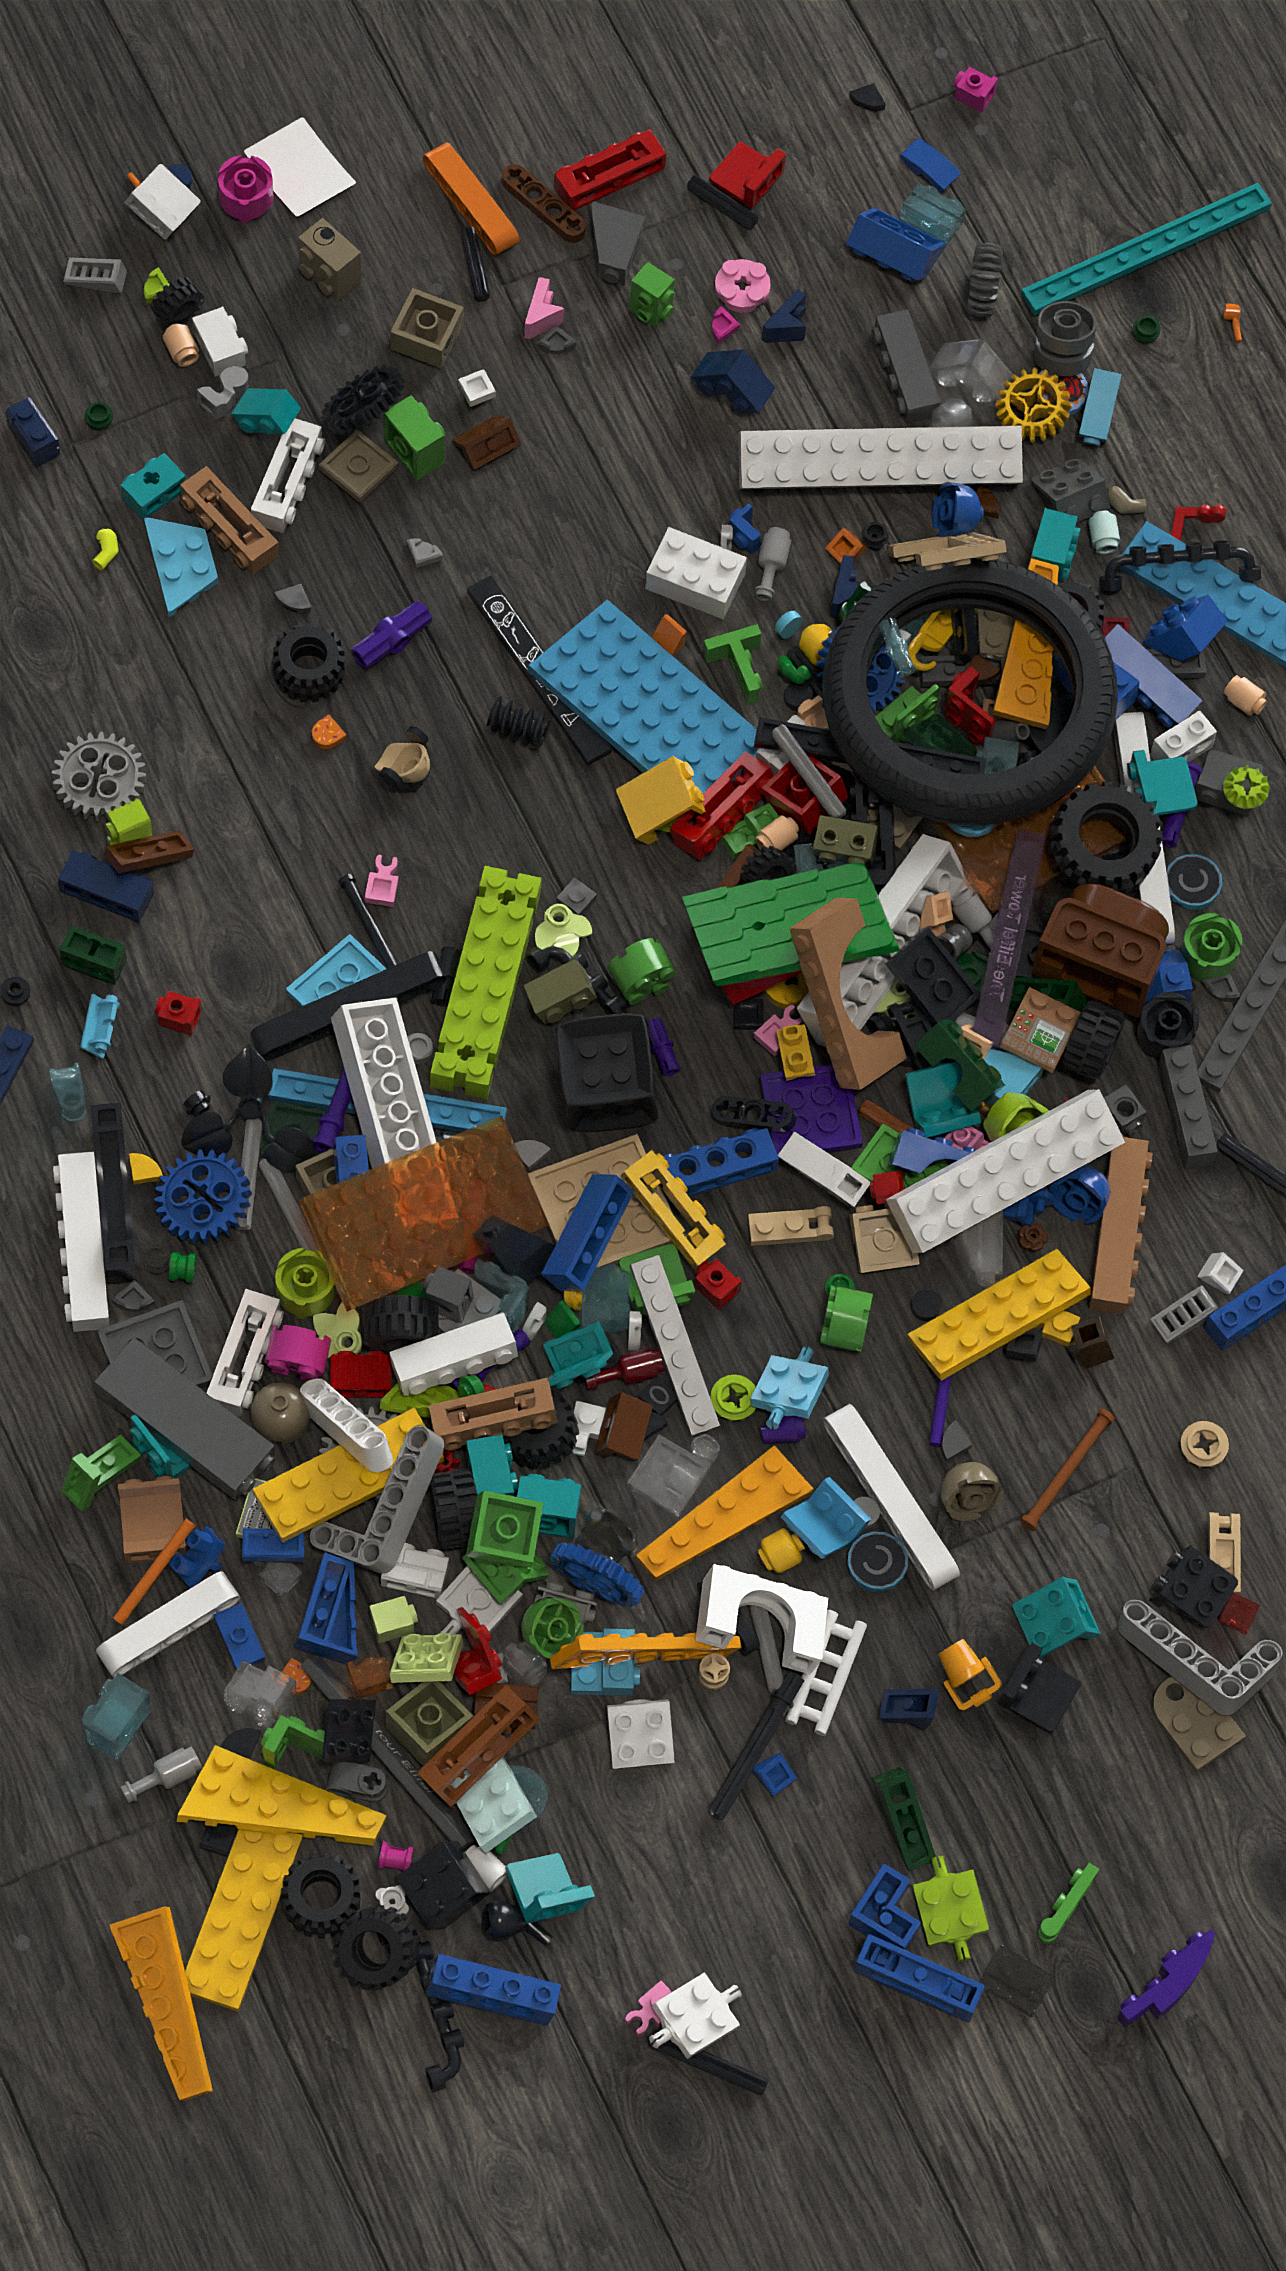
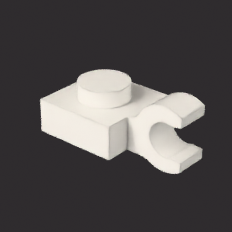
M576 1401L574 1415L578 1422L579 1435H576L577 1443L575 1447L573 1446V1454L585 1456L589 1437L598 1439L606 1408Z

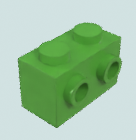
M647 262L631 280L629 310L636 314L639 320L649 323L655 328L662 320L667 321L674 311L675 279Z

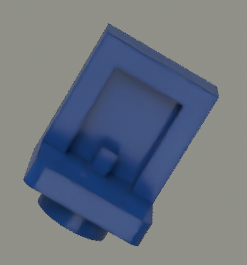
M747 504L742 509H736L730 515L729 525L733 527L732 539L740 549H745L752 555L760 548L761 534L749 524L752 520L753 507Z

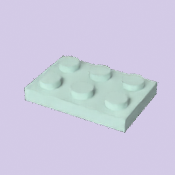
M504 1756L456 1802L480 1848L485 1853L537 1817ZM467 1770L463 1772L465 1774L463 1779L457 1777L452 1782L455 1789L471 1775Z

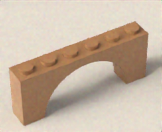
M836 897L789 929L839 1087L861 1090L907 1059L899 1032L878 1030L870 1035H866L856 1028L845 1011L840 992L842 960L852 938L865 926V922L857 898Z

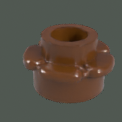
M1031 1223L1029 1226L1024 1225L1019 1231V1242L1027 1251L1035 1252L1042 1249L1043 1244L1048 1240L1047 1232L1043 1231L1042 1226L1037 1223ZM1035 1235L1036 1238L1032 1239L1030 1236Z

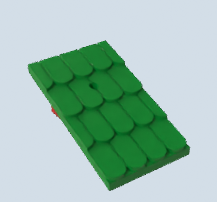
M853 862L822 871L814 869L771 881L767 879L731 888L724 886L682 897L712 979L716 986H722L733 1005L802 973V967L789 928L836 897L857 898L865 922V926L855 934L849 943L842 962L901 951L864 863Z

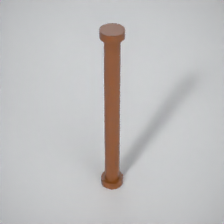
M1102 1408L1098 1411L1096 1421L1028 1515H1023L1020 1519L1024 1527L1031 1531L1036 1530L1038 1527L1037 1522L1105 1427L1111 1425L1115 1420V1417L1109 1411Z

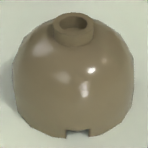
M273 1382L262 1387L254 1396L250 1408L251 1425L256 1432L271 1443L272 1441L282 1442V1444L291 1443L299 1439L309 1425L310 1414L300 1389L290 1383Z
M966 1462L956 1465L945 1475L942 1480L940 1494L946 1511L949 1512L954 1520L969 1521L980 1518L981 1515L978 1512L984 1511L987 1508L990 1512L994 1510L1002 1500L1003 1490L993 1470L982 1463Z

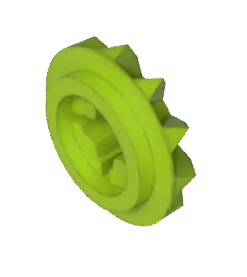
M1248 765L1242 768L1235 767L1233 771L1229 774L1227 773L1223 783V791L1227 800L1234 806L1243 809H1252L1263 804L1268 797L1270 789L1267 776H1263L1259 768L1252 769ZM1245 779H1248L1250 786H1254L1250 788L1248 795H1246L1244 787L1239 786L1243 785Z
M728 1375L722 1377L714 1384L710 1398L719 1418L724 1417L730 1422L734 1420L744 1421L746 1417L754 1414L756 1407H752L751 1397L756 1386L748 1378L741 1375ZM730 1389L735 1396L742 1397L739 1399V1408L733 1402H726L730 1396Z

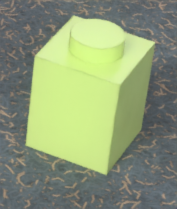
M405 1596L369 1606L370 1619L378 1644L414 1634V1623L418 1622L414 1605L407 1604Z

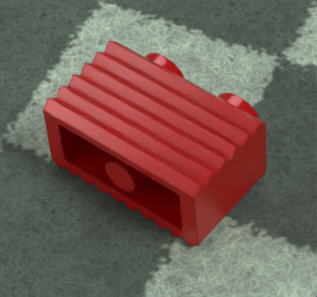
M340 1351L337 1355L332 1354L330 1386L344 1398H383L391 1390L390 1355H385L381 1351H371L367 1355H355L352 1351Z

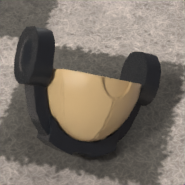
M410 726L406 736L411 743L390 744L385 749L375 768L380 772V778L387 785L415 791L423 785L422 783L428 777L431 764L426 746L428 742L427 735L421 729Z

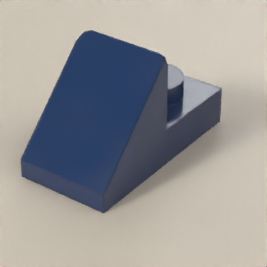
M797 289L767 320L762 329V341L774 343L803 341L805 339L806 325L799 321L806 312V295Z
M843 555L830 617L837 618L841 606L848 601L859 584H861L855 582L858 569L853 568V556Z
M884 1690L879 1719L885 1723H912L919 1729L926 1730L934 1720L939 1690Z

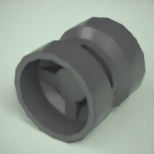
M953 924L945 933L937 936L954 960L961 953L967 951L973 943L970 931L961 924Z

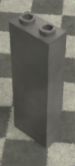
M135 1338L127 1344L94 1381L97 1394L128 1418L136 1414L155 1439L234 1500H237L241 1494L247 1495L256 1483L255 1478L261 1472L266 1473L276 1460L274 1458L275 1446Z

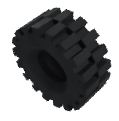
M552 1389L551 1392L558 1423L551 1424L550 1427L540 1434H529L526 1430L516 1436H503L504 1444L510 1443L512 1458L515 1461L518 1459L519 1464L526 1467L528 1462L531 1469H538V1464L542 1463L544 1468H549V1462L555 1460L556 1464L562 1462L560 1457L562 1454L568 1457L572 1453L569 1446H576L577 1439L575 1436L579 1435L577 1419L569 1402L565 1401L563 1395L559 1392L555 1395Z

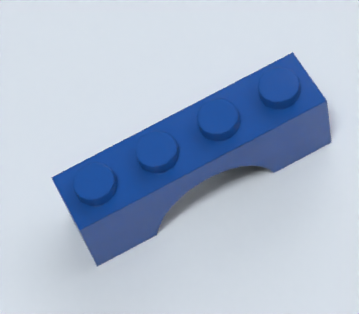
M908 1128L907 1131L903 1130L898 1133L888 1167L903 1170V1172L916 1176L932 1162L947 1161L954 1163L977 1149L964 1146L963 1150L952 1147L953 1142L950 1140L936 1137L934 1141L925 1138V1132Z

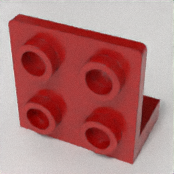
M739 142L709 176V182L753 209L784 173L786 153L777 148L771 156L767 155L765 157L743 142Z
M460 1607L456 1610L472 1650L460 1653L453 1678L469 1695H472L502 1679L498 1669L502 1666V1663L496 1651L490 1649L488 1642L492 1641L487 1627L484 1624L480 1625L474 1613L469 1614L463 1607Z

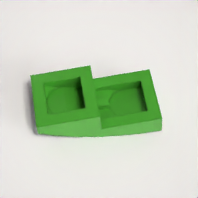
M768 803L746 814L744 820L737 823L734 829L725 834L720 841L734 860L738 858L747 844L757 847L755 837L759 835V831L779 816L771 804Z

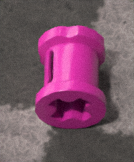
M383 1841L378 1869L383 1870L384 1867L403 1870L404 1872L411 1866L414 1847L409 1846L407 1849L389 1846L388 1842Z

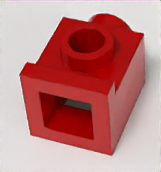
M171 991L167 992L165 998L159 997L155 1007L159 1026L190 1036L193 1035L202 1012L201 998L195 997L193 999Z
M903 1170L873 1174V1181H870L871 1196L873 1199L876 1198L877 1204L887 1203L886 1199L905 1189Z
M718 1259L714 1260L711 1264L708 1261L703 1262L695 1271L697 1276L695 1277L694 1287L718 1311L741 1291L742 1280L739 1277L736 1278ZM716 1275L720 1281H713L712 1278Z

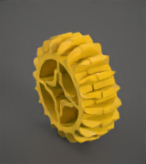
M1035 367L1032 369V374L1029 375L1023 369L1021 371L1022 377L1019 378L1017 375L1012 374V383L1004 381V390L998 391V398L1000 400L996 401V408L999 409L997 418L1003 420L1001 422L1002 426H1022V441L1026 436H1029L1030 442L1033 443L1035 442V436H1040V439L1044 442L1046 440V433L1055 437V428L1063 430V421L1069 420L1070 416L1067 411L1071 410V402L1068 401L1070 399V392L1064 391L1066 389L1064 382L1057 383L1058 376L1056 374L1048 378V371L1046 369L1041 375L1037 373ZM1033 388L1030 392H1027V393H1023V392H1022V391H1024V390ZM1044 390L1053 396L1057 403L1056 406L1051 405L1050 401L1043 398ZM1038 397V404H1035L1029 413V406H1032ZM1011 405L1017 406L1018 410L1024 412L1023 420L1019 419L1012 412ZM1039 418H1046L1043 421L1035 422Z

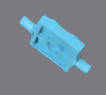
M806 1346L802 1347L796 1360L771 1355L753 1392L751 1404L752 1407L766 1409L771 1412L766 1422L770 1429L772 1427L778 1429L784 1416H798L809 1419L829 1376L828 1367L809 1363L814 1354L810 1347L808 1349Z

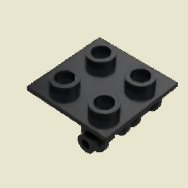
M348 1697V1699L328 1700L322 1762H370L376 1709L375 1699Z

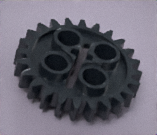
M383 365L380 369L376 366L371 372L367 369L362 376L356 375L352 382H346L344 388H338L336 395L330 396L332 401L324 405L326 408L321 411L323 414L321 416L322 422L329 432H333L334 435L338 432L342 435L346 431L350 434L355 428L360 430L365 423L370 425L372 419H379L380 413L389 411L388 407L396 404L395 398L402 395L400 391L405 389L403 385L405 381L402 375L392 365L389 367Z

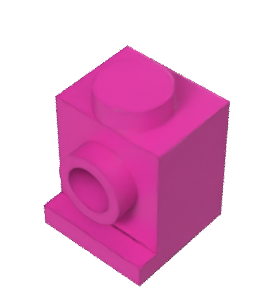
M971 67L965 73L960 71L953 83V86L956 87L954 99L983 113L996 94L998 78L995 76L991 78Z

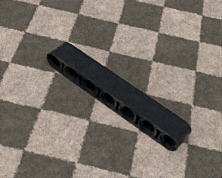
M434 951L425 952L262 1023L250 1032V1036L263 1059L271 1061L335 1033L331 1017L341 1005L395 997L399 1005L440 987L447 981L448 977L437 954Z

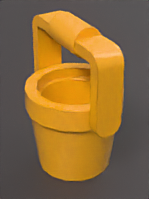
M964 1639L938 1654L949 1680L944 1682V1685L959 1709L965 1710L973 1705L978 1707L992 1698L991 1694L1001 1688L1002 1682L989 1660L984 1657L980 1661ZM987 1669L995 1685L988 1689H982L963 1704L954 1688Z

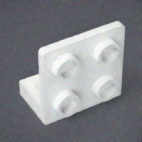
M159 164L141 185L130 194L124 203L166 240L199 205L200 199L168 169Z

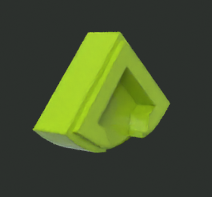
M159 267L149 274L144 285L146 304L151 303L153 298L158 297L156 294L164 290L162 287L165 285L169 286Z

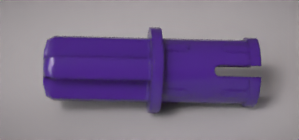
M661 1018L649 1020V1036L653 1044L652 1053H655L658 1058L663 1076L674 1075L673 1070L677 1073L681 1070L672 1048L674 1047V1042L669 1040Z

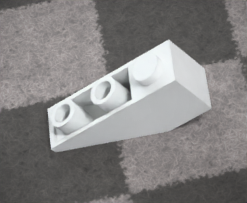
M793 1132L778 1154L779 1158L848 1207H855L870 1185V1181L796 1132Z

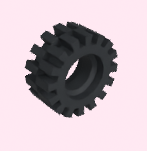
M180 277L177 282L172 280L169 286L165 285L162 287L164 290L156 294L158 297L153 298L151 311L166 328L173 324L181 325L182 322L186 324L189 322L188 318L195 317V312L200 311L202 308L200 305L204 304L203 299L205 297L191 279Z
M763 846L761 847V852L757 849L753 851V858L748 856L745 859L749 863L748 865H742L741 869L745 873H740V878L744 880L741 882L742 885L763 880L766 871L775 866L773 875L768 879L771 881L794 875L795 873L793 872L797 871V868L793 864L795 862L778 848Z

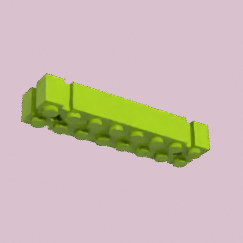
M484 866L479 885V897H476L439 1038V1050L435 1053L430 1072V1087L453 1092L454 1087L459 1086L465 1088V1095L488 1100L493 1081V1068H496L533 925V913L536 914L541 894L542 878L522 873L518 874L517 879L507 877V870Z

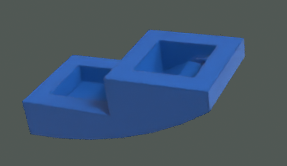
M917 138L899 155L916 176L922 173L939 193L961 174L945 156L920 138Z

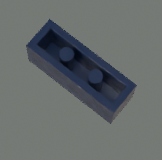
M73 850L58 878L60 892L137 923H140L154 895L153 882L147 876L130 872L118 874L111 863L107 864L99 861L95 856L87 852L79 853Z

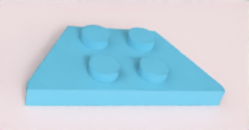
M144 518V525L168 617H172L177 614L178 608L188 601L192 603L202 592L208 591L218 584V576L205 529L153 518Z

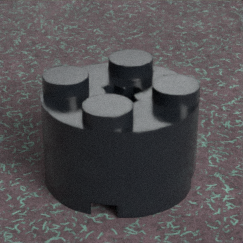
M1164 992L1154 996L1143 1007L1137 1025V1039L1144 1054L1160 1059L1163 1049L1192 1046L1199 1027L1198 1011L1181 994Z

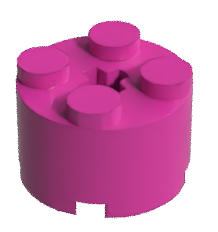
M240 155L234 156L223 163L218 173V199L222 209L228 215L237 218L243 223H248L262 216L270 209L274 201L273 177L271 169L265 161L255 156L242 158Z
M274 1325L264 1362L271 1368L270 1373L276 1376L288 1377L289 1373L301 1375L300 1379L305 1382L311 1379H318L324 1375L332 1342L331 1338L324 1335L323 1340L316 1338V1331L302 1327L283 1325L282 1330H279L278 1326Z

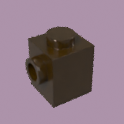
M1099 1316L1071 1326L1075 1341L1070 1342L1076 1359L1082 1358L1086 1368L1115 1359Z

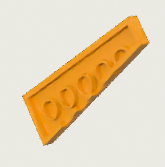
M1031 558L1028 569L1058 585L1059 566ZM1017 619L1014 622L992 715L1046 730L1050 721V687L1054 648L1038 632Z
M774 1445L636 1555V1560L654 1581H657L688 1564L695 1557L702 1556L713 1550L715 1546L727 1539L731 1540L740 1535V1532L752 1525H758L770 1515L779 1510L783 1511L810 1496L814 1489Z
M639 1633L628 1638H621L620 1634H609L602 1638H594L592 1634H583L575 1637V1641L571 1644L560 1647V1651L551 1656L550 1661L552 1669L589 1667L590 1663L604 1660L605 1666L617 1665L619 1662H624L633 1658L634 1664L655 1660L659 1656H661L663 1662L703 1659L712 1653L727 1657L739 1650L741 1643L740 1637L734 1636L726 1648L721 1649L696 1641V1633H688L682 1637H674L673 1633H663L656 1637H647V1634Z
M164 1906L110 1924L123 1961L127 1962L132 1974L131 1981L133 1986L138 1990L144 2004L142 2008L145 2016L150 2019L155 2031L154 2038L159 2050L163 2054L164 2063L179 2100L185 2101L213 2092L170 1907Z

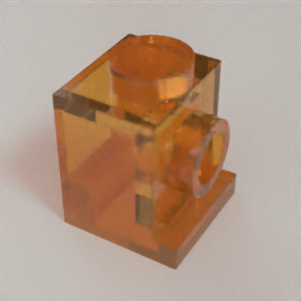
M375 1656L361 1660L357 1666L354 1665L353 1661L347 1663V1673L356 1697L362 1699L393 1688V1683H391L390 1671L393 1665L391 1659L385 1660L384 1656L377 1659Z

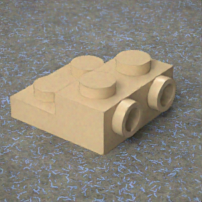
M884 1203L885 1209L874 1210L873 1205L855 1207L856 1213L849 1214L859 1273L919 1264L918 1253H912L888 1203Z

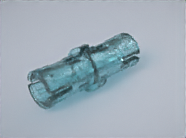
M890 618L891 625H889L886 619L879 624V629L887 645L885 648L886 653L892 657L898 676L904 677V670L906 676H909L915 672V666L908 653L909 645L907 640L902 638L896 619Z

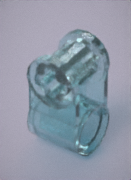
M78 1062L73 1063L72 1067L55 1070L54 1068H49L53 1091L56 1094L62 1118L68 1122L82 1120L87 1113ZM75 1101L79 1103L73 1107L67 1106L69 1102Z

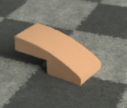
M943 891L927 897L923 906L920 930L928 926L937 937L945 933V922L953 920L949 891Z

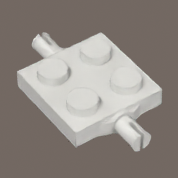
M467 1565L436 1600V1605L449 1614L452 1620L440 1633L453 1635L461 1628L464 1629L456 1610L463 1607L469 1614L474 1613L480 1625L484 1624L491 1634L523 1598V1594L518 1590L506 1603L500 1604Z
M704 1972L655 2002L652 2008L660 2018L663 2029L649 2036L650 2043L654 2042L652 2046L658 2048L663 2043L671 2040L681 2049L685 2057L689 2059L736 2030L740 2024L730 2011L728 2003L741 1997V1991H736L738 1986L733 1985L720 1993L715 1989Z

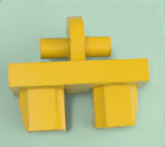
M805 1024L784 1026L782 1029L776 1030L786 1081L803 1076H815Z

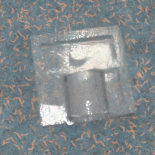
M659 1434L628 1480L627 1487L679 1517L709 1472L711 1465Z

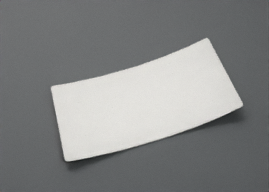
M303 117L244 150L248 158L255 156L268 164L273 177V191L296 217L356 183L329 152Z

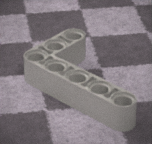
M421 1425L411 1428L405 1437L365 1535L323 1522L313 1527L310 1532V1542L312 1545L327 1554L352 1561L355 1565L377 1573L385 1574L390 1572L397 1563L443 1453L444 1440L442 1437Z
M1140 1600L1126 1602L1118 1621V1631L1125 1639L1213 1710L1222 1715H1232L1273 1678L1282 1658V1649L1276 1642L1263 1640L1228 1670Z

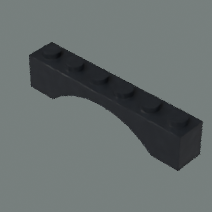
M121 1102L91 1105L106 1282L111 1284L137 1281Z

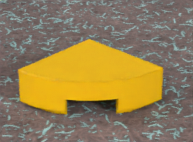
M129 1154L134 1185L160 1181L159 1177L163 1176L162 1171L153 1159L143 1154Z

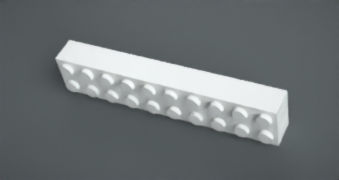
M1022 426L740 431L738 433L739 489L941 486L945 482L964 485L1020 484L1023 482Z

